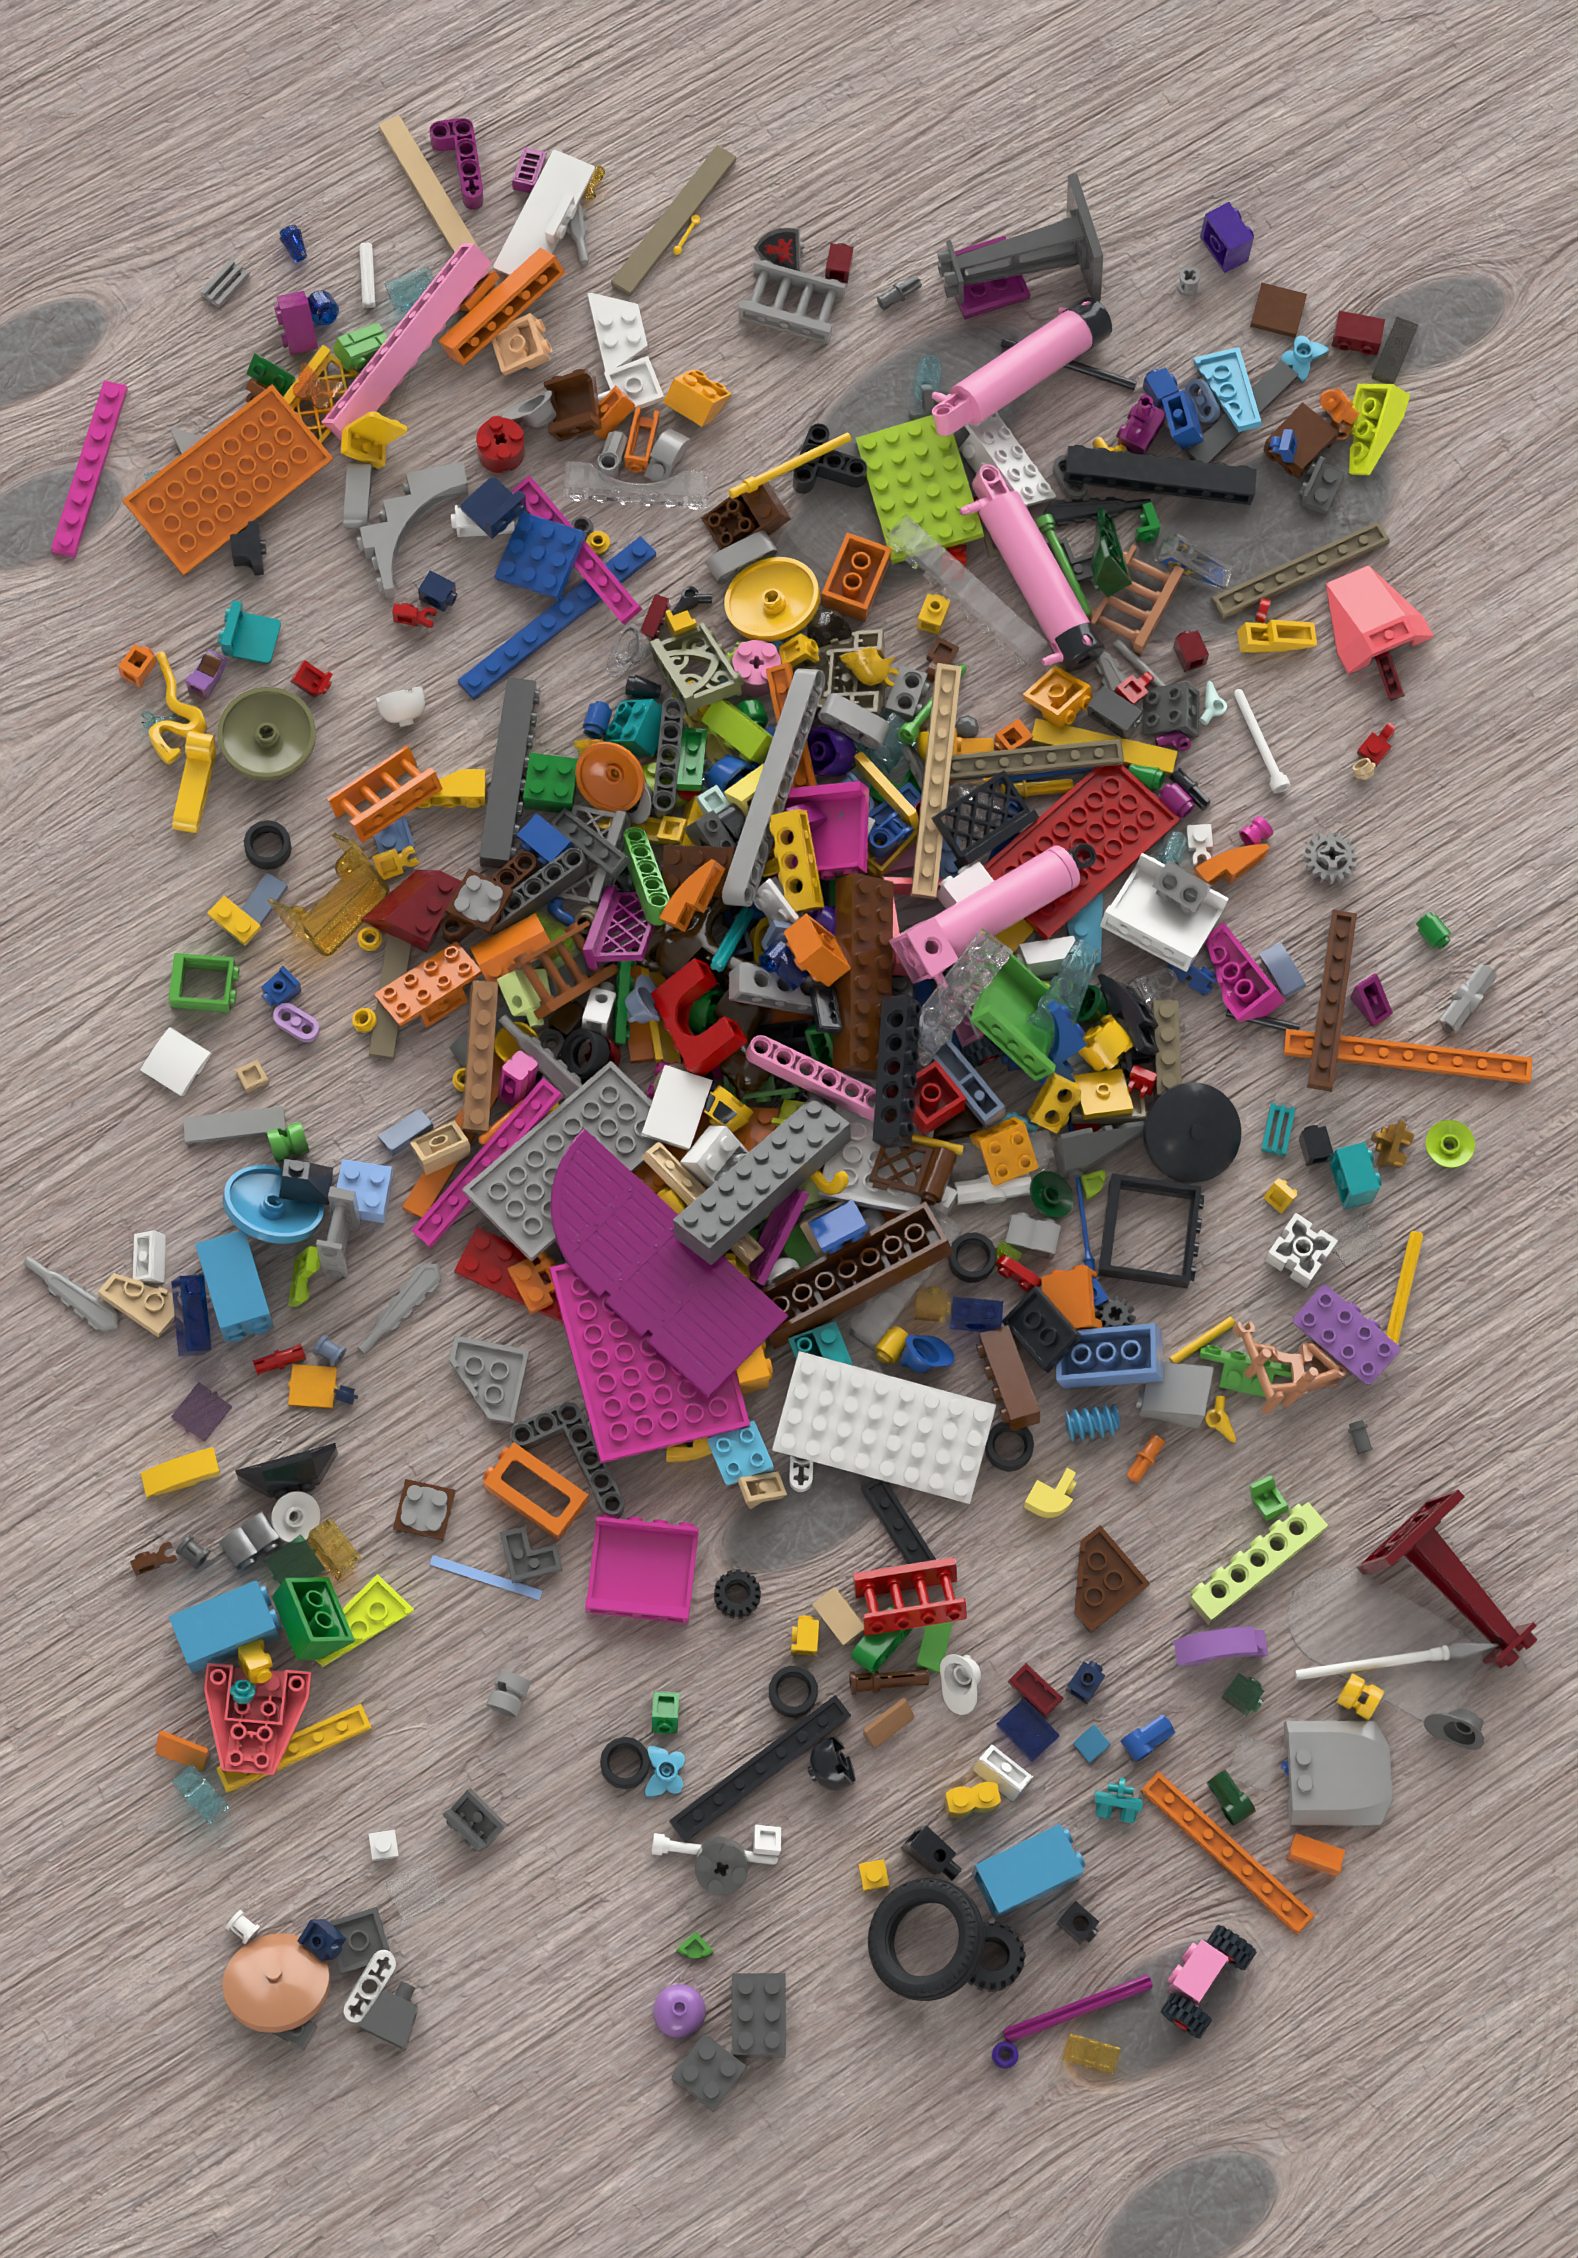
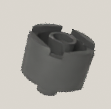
M714 1837L703 1843L695 1858V1874L699 1884L715 1896L728 1895L737 1891L746 1881L748 1874L747 1856L743 1847L738 1842L725 1837ZM721 1861L723 1865L726 1864V1869L721 1870L717 1868V1863Z

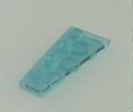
M1075 940L1060 965V972L1051 980L1049 984L1051 987L1046 995L1041 997L1037 1004L1039 1006L1035 1014L1030 1015L1027 1022L1054 1035V1022L1047 1005L1055 1000L1060 1006L1065 1004L1072 1014L1069 1020L1075 1025L1100 949L1083 940Z

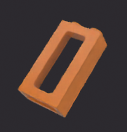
M515 1442L510 1447L505 1446L498 1456L500 1461L494 1468L490 1466L482 1478L485 1480L483 1482L484 1489L559 1541L589 1501L588 1494ZM518 1461L570 1498V1503L559 1517H553L502 1481V1475L512 1462Z

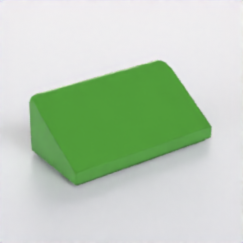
M951 1622L925 1626L916 1663L917 1668H927L929 1671L940 1673V1664L945 1657L951 1632Z

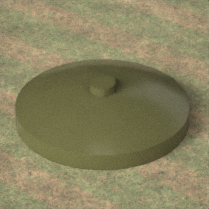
M260 687L240 694L225 708L218 724L219 747L226 762L241 775L255 780H278L295 773L310 758L316 743L315 722L308 706L295 694L276 687Z

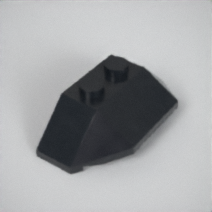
M332 1443L237 1469L235 1472L238 1481L269 1498L275 1497V1499H280L287 1493L298 1490L308 1492L315 1489L316 1485H320L338 1455L336 1444Z

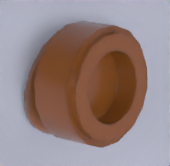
M1333 418L1330 421V425L1339 432L1345 433L1344 435H1337L1336 440L1344 441L1350 437L1354 423L1349 424L1342 420L1339 424Z

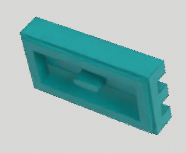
M1271 1102L1261 1147L1262 1152L1286 1156L1296 1108H1286L1285 1105L1277 1106L1276 1103ZM1274 1112H1279L1272 1148L1267 1147ZM1284 1114H1288L1282 1149L1280 1150L1277 1147Z

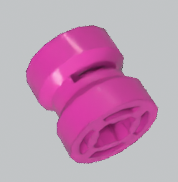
M1257 816L1252 820L1250 827L1245 826L1239 831V835L1247 846L1261 844V840L1270 838L1273 835V829L1263 817Z

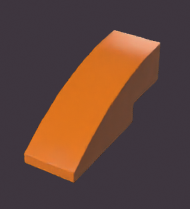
M1257 844L1220 853L1197 866L1193 875L1211 886L1223 877L1231 884L1267 857L1270 847L1267 844Z
M711 859L697 869L676 890L666 904L659 919L668 926L685 932L695 910L702 913L705 912L725 868L717 861Z

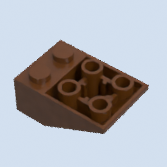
M769 482L758 486V489L751 493L745 492L733 499L728 497L701 518L720 550L762 530H765L770 535L791 520Z

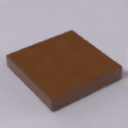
M1261 283L1250 327L1296 338L1307 294Z

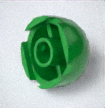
M710 989L692 1005L688 1022L693 1033L700 1035L717 1022L718 1019L714 1017V1011L725 992Z

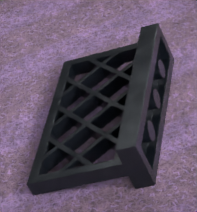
M1005 770L931 817L957 860L954 861V864L958 870L965 865L971 864L1040 818L1035 809L1029 810ZM1001 779L1006 787L1005 794L995 791L996 781ZM979 792L989 794L987 805L977 802ZM994 796L1004 799L1003 810L993 807ZM1009 801L1015 802L1021 812L1018 814L1008 812ZM962 803L971 806L970 817L960 814ZM977 808L986 810L985 821L975 819ZM992 812L1002 815L1000 826L991 824ZM947 815L954 818L952 828L945 826L941 820L942 816ZM959 819L969 822L968 833L958 831ZM974 824L984 827L983 837L973 835ZM957 836L967 838L966 848L962 851L956 843Z

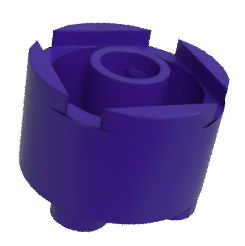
M813 727L810 729L807 742L814 775L830 777L844 775L851 768L852 764L855 763L854 756L857 752L855 751L853 739L831 727Z

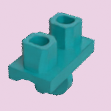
M1119 1778L1118 1785L1108 1783L1107 1791L1117 1792L1116 1794L1095 1790L1094 1800L1097 1817L1110 1818L1112 1806L1122 1808L1121 1821L1134 1823L1138 1811H1142V1799L1123 1795H1133L1134 1792L1133 1787L1125 1786V1778Z

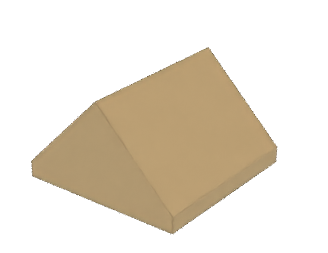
M455 1120L409 1141L425 1176L471 1155L470 1143Z

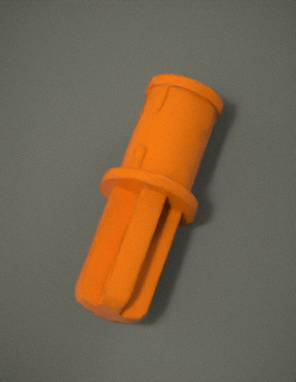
M1154 1434L1151 1435L1143 1450L1137 1452V1459L1126 1474L1129 1480L1135 1483L1141 1480L1149 1466L1154 1465L1155 1457L1165 1445L1164 1440Z

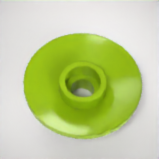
M1443 1120L1430 1128L1426 1135L1425 1147L1429 1157L1435 1163L1446 1168H1456L1466 1164L1471 1159L1475 1151V1139L1471 1130L1463 1123L1456 1120ZM1444 1144H1451L1453 1149L1447 1150Z

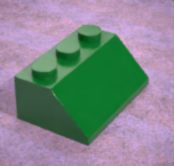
M329 1577L285 1578L273 1594L272 1599L297 1660H319L355 1641Z

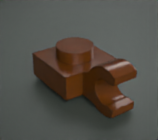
M937 637L926 660L931 662L926 670L928 681L934 682L937 663L952 664L959 652L958 646Z
M166 1542L162 1544L156 1554L149 1551L137 1554L135 1559L130 1561L135 1575L137 1576L160 1568V1565L166 1563H174L177 1560L176 1555L165 1556V1551L173 1548L172 1543Z

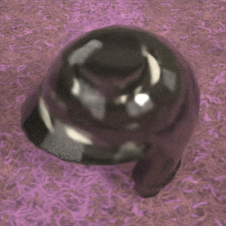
M822 608L817 610L812 620L807 624V637L813 639L817 643L818 648L830 645V640L838 638V641L851 638V629L840 612L835 609Z

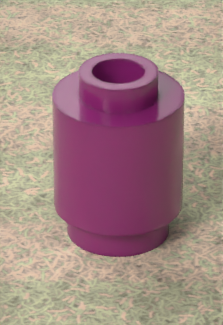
M1168 783L1159 792L1161 795L1159 799L1181 819L1185 818L1195 807V804L1192 802L1193 799L1177 783L1173 785Z

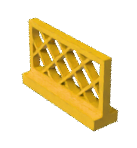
M324 345L321 346L283 397L293 410H297L296 414L301 420L304 416L315 415L317 426L308 428L311 432L318 431L321 444L325 442L331 431L325 425H320L318 415L329 413L333 408L332 397L342 396L346 392L345 379H356L360 374L354 369L346 371L341 364V360L330 353L331 350ZM330 362L339 367L340 375L327 376L326 368ZM342 380L343 390L331 392L329 381ZM318 382H325L327 392L314 394L313 385ZM328 397L330 408L317 410L315 399ZM312 399L313 410L300 412V402Z

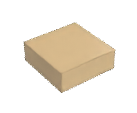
M258 1059L235 1070L247 1094L269 1083Z

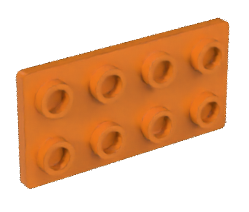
M453 942L377 991L375 997L399 1026H403L419 1015L421 1022L428 1028L468 1002L462 987L480 976L482 972L459 943Z

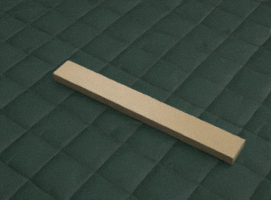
M397 115L378 124L380 132L453 254L462 243H473L477 246L401 117Z

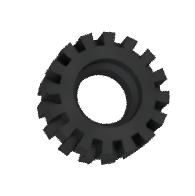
M736 1569V1572H732V1570L727 1571V1574H723L720 1580L716 1582L714 1601L718 1610H721L725 1616L727 1614L732 1619L734 1617L743 1619V1616L747 1615L748 1617L751 1615V1612H755L760 1602L761 1591L759 1582L757 1583L756 1578L750 1576L747 1571L741 1572V1569ZM734 1585L743 1586L748 1594L746 1600L739 1604L731 1602L727 1596L729 1588Z

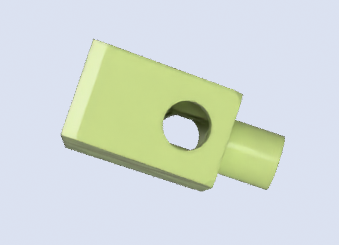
M534 969L545 989L551 995L546 970ZM514 970L497 979L513 1016H527L531 1028L544 1024L543 1018L538 1020L533 1012L541 1007L539 1003L541 1000L523 970Z

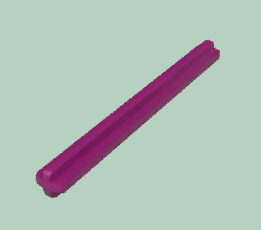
M1144 1975L1015 2024L1003 2030L1004 2038L1007 2042L1011 2043L1147 1991L1153 1987L1152 1981L1148 1975Z

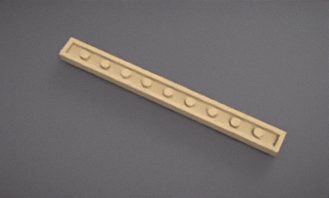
M941 663L936 665L911 897L935 900L937 897L943 836L931 817L944 810L947 805L961 677L960 666ZM945 815L941 817V820L943 821L944 824H945Z

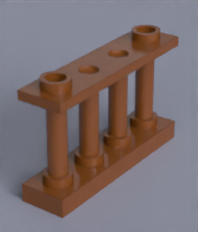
M588 921L581 925H578L577 922L571 924L564 929L566 934L530 955L525 951L513 959L515 964L507 968L510 973L521 967L539 996L541 1007L533 1011L538 1020L619 972L614 963L606 968L602 964L599 965L598 969H591L590 973L592 976L588 978L586 974L583 975L563 941L572 937L585 958L583 947L586 941L580 931L590 925ZM553 947L556 948L575 979L573 982L575 987L571 988L569 984L566 985L546 951ZM536 957L539 958L558 989L556 992L558 997L554 998L553 995H549L529 961Z

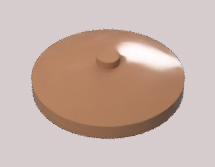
M278 1933L259 1937L240 1948L229 1961L223 1976V1994L229 2011L244 2026L267 2033L288 2031L309 2021L325 2003L330 1989V1973L327 1961H321L304 1944H299L297 1940L300 1936Z

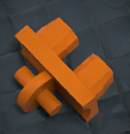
M1338 387L1335 390H1326L1321 394L1320 405L1337 423L1340 424L1344 420L1352 424L1358 417L1359 412L1352 407L1354 404Z

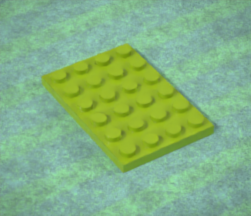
M933 415L855 438L861 459L867 464L866 476L887 547L892 548L890 557L892 564L984 537L978 513L961 515L959 512L960 508L974 503L954 434L947 436L939 435L936 431Z

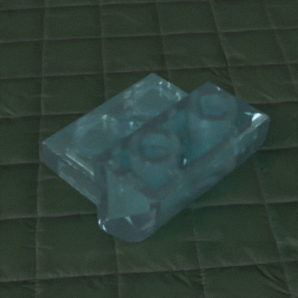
M881 711L877 716L886 720L890 725L881 748L875 750L866 747L854 739L853 742L857 754L863 752L878 769L890 774L904 757L902 748L906 743L900 740L898 731L907 722L894 713L888 715Z

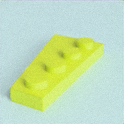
M377 1574L342 1609L355 1641L315 1661L323 1668L415 1612L414 1609Z

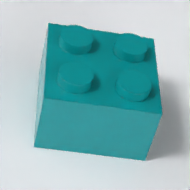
M1365 1142L1336 1149L1329 1163L1344 1210L1373 1203L1380 1186H1382L1380 1175L1374 1171L1372 1165L1374 1163L1373 1153L1370 1148L1367 1149Z

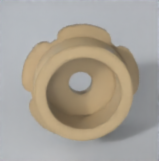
M1369 758L1361 759L1352 767L1354 776L1357 779H1369L1374 775L1376 765L1373 762L1371 763Z

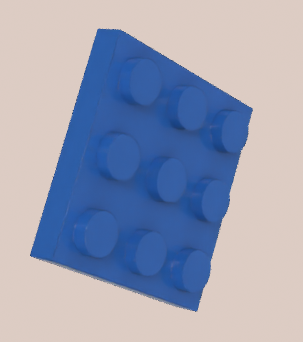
M523 512L519 516L494 577L498 581L560 600L587 534L582 530Z

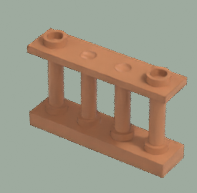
M1132 545L1129 552L1124 551L1123 553L1127 568L1130 566L1162 581L1164 588L1161 592H1154L1132 581V584L1125 589L1152 601L1151 604L1154 605L1152 610L1145 612L1114 597V594L1108 598L1105 595L1098 609H1093L1092 615L1088 619L1095 629L1099 624L1130 639L1131 643H1133L1132 651L1140 657L1182 580L1184 569L1175 565L1172 573L1169 571L1165 573L1134 558L1137 546ZM1108 605L1141 620V623L1144 625L1140 631L1137 629L1134 631L1104 617L1103 614Z

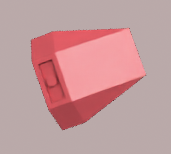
M1369 565L1325 585L1336 651L1347 674L1369 666L1372 657L1409 642L1413 647L1434 637L1423 615Z
M207 1663L204 1692L221 1771L275 1775L309 1700L312 1672L270 1670L272 1677L267 1682L255 1684L256 1693L253 1700L246 1704H239L234 1701L233 1695L230 1694V1688L236 1681L247 1680L241 1668L234 1667L233 1665Z

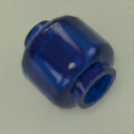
M325 290L311 293L307 300L313 323L319 326L332 324L339 313V306L332 295Z

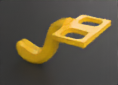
M821 1168L810 1177L816 1186L828 1195L843 1192L849 1182L845 1171L837 1172L831 1182L825 1179L820 1172Z

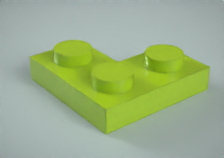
M309 1246L294 1258L288 1306L297 1308L308 1300L310 1294V1287L307 1286L308 1278L319 1270L321 1264L317 1247Z

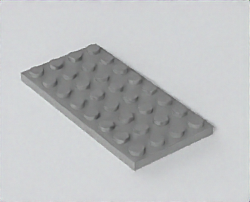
M610 1061L467 1184L462 1191L532 1262L556 1241L551 1219V1192L558 1165L570 1143L584 1128L634 1173L645 1163L641 1158L643 1154L657 1142H660L641 1136L652 1101Z

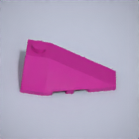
M1224 922L1209 934L1206 944L1211 961L1215 967L1218 984L1221 987L1224 1004L1238 1022L1267 1016L1286 1001Z

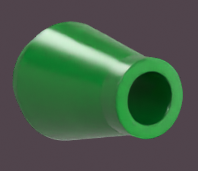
M1130 765L1128 770L1148 789L1152 791L1161 788L1165 772L1161 771L1159 767Z

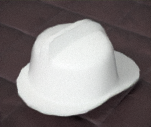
M947 1655L940 1664L944 1701L954 1713L959 1715L968 1714L977 1703V1685L981 1680L980 1668L971 1659L970 1655Z

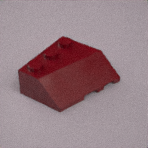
M416 870L361 918V921L428 953L441 929L442 920L448 915L446 909L462 881L440 870Z

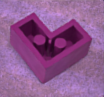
M299 291L276 296L278 304L274 305L278 324L284 326L285 333L281 334L283 347H288L290 355L318 349L310 307L305 292Z

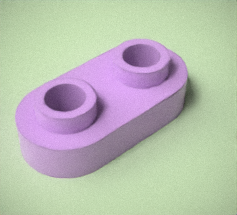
M282 1003L275 1008L273 1018L275 1024L280 1029L302 1042H312L318 1037L320 1029L315 1018L290 1003ZM285 1015L291 1016L288 1021L282 1020V1017ZM305 1028H310L311 1032L305 1034L303 1033V1030Z

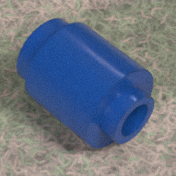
M596 701L589 705L583 723V733L593 739H601L602 735L606 734L612 715V710L607 703Z

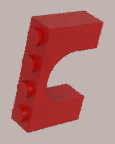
M694 958L650 994L655 1002L653 1004L654 1008L660 1012L664 1020V1028L671 1034L674 1040L673 1046L684 1060L683 1065L689 1073H695L704 1077L748 1041L739 1023L725 1016L704 1033L697 1036L692 1035L688 1022L692 1005L718 984L709 965Z

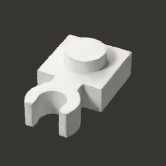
M1211 824L1187 825V850L1195 851L1191 862L1192 866L1196 867L1198 858H1203L1205 861L1211 858L1207 852L1213 848Z

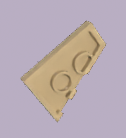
M115 1273L98 1291L99 1297L158 1338L190 1302L189 1296L183 1294L180 1296L170 1293L164 1288L159 1287L157 1289L147 1286L141 1281Z

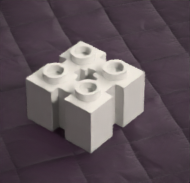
M1295 1213L1285 1227L1282 1236H1279L1268 1252L1265 1261L1281 1272L1286 1267L1292 1271L1290 1278L1307 1288L1318 1273L1321 1265L1325 1263L1335 1248L1338 1240L1323 1230H1320L1318 1234L1310 1230L1312 1223ZM1300 1248H1302L1305 1250L1304 1254H1302L1297 1250H1300Z

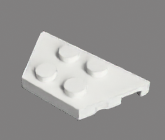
M588 293V302L604 372L628 364L634 357L640 356L648 350L638 304Z

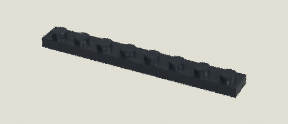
M834 1695L670 1819L669 1823L686 1843L851 1718V1714L838 1697Z

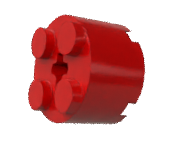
M492 416L481 425L476 436L477 453L481 464L487 470L494 473H503V471L516 469L522 463L525 455L522 428L513 420L500 416Z

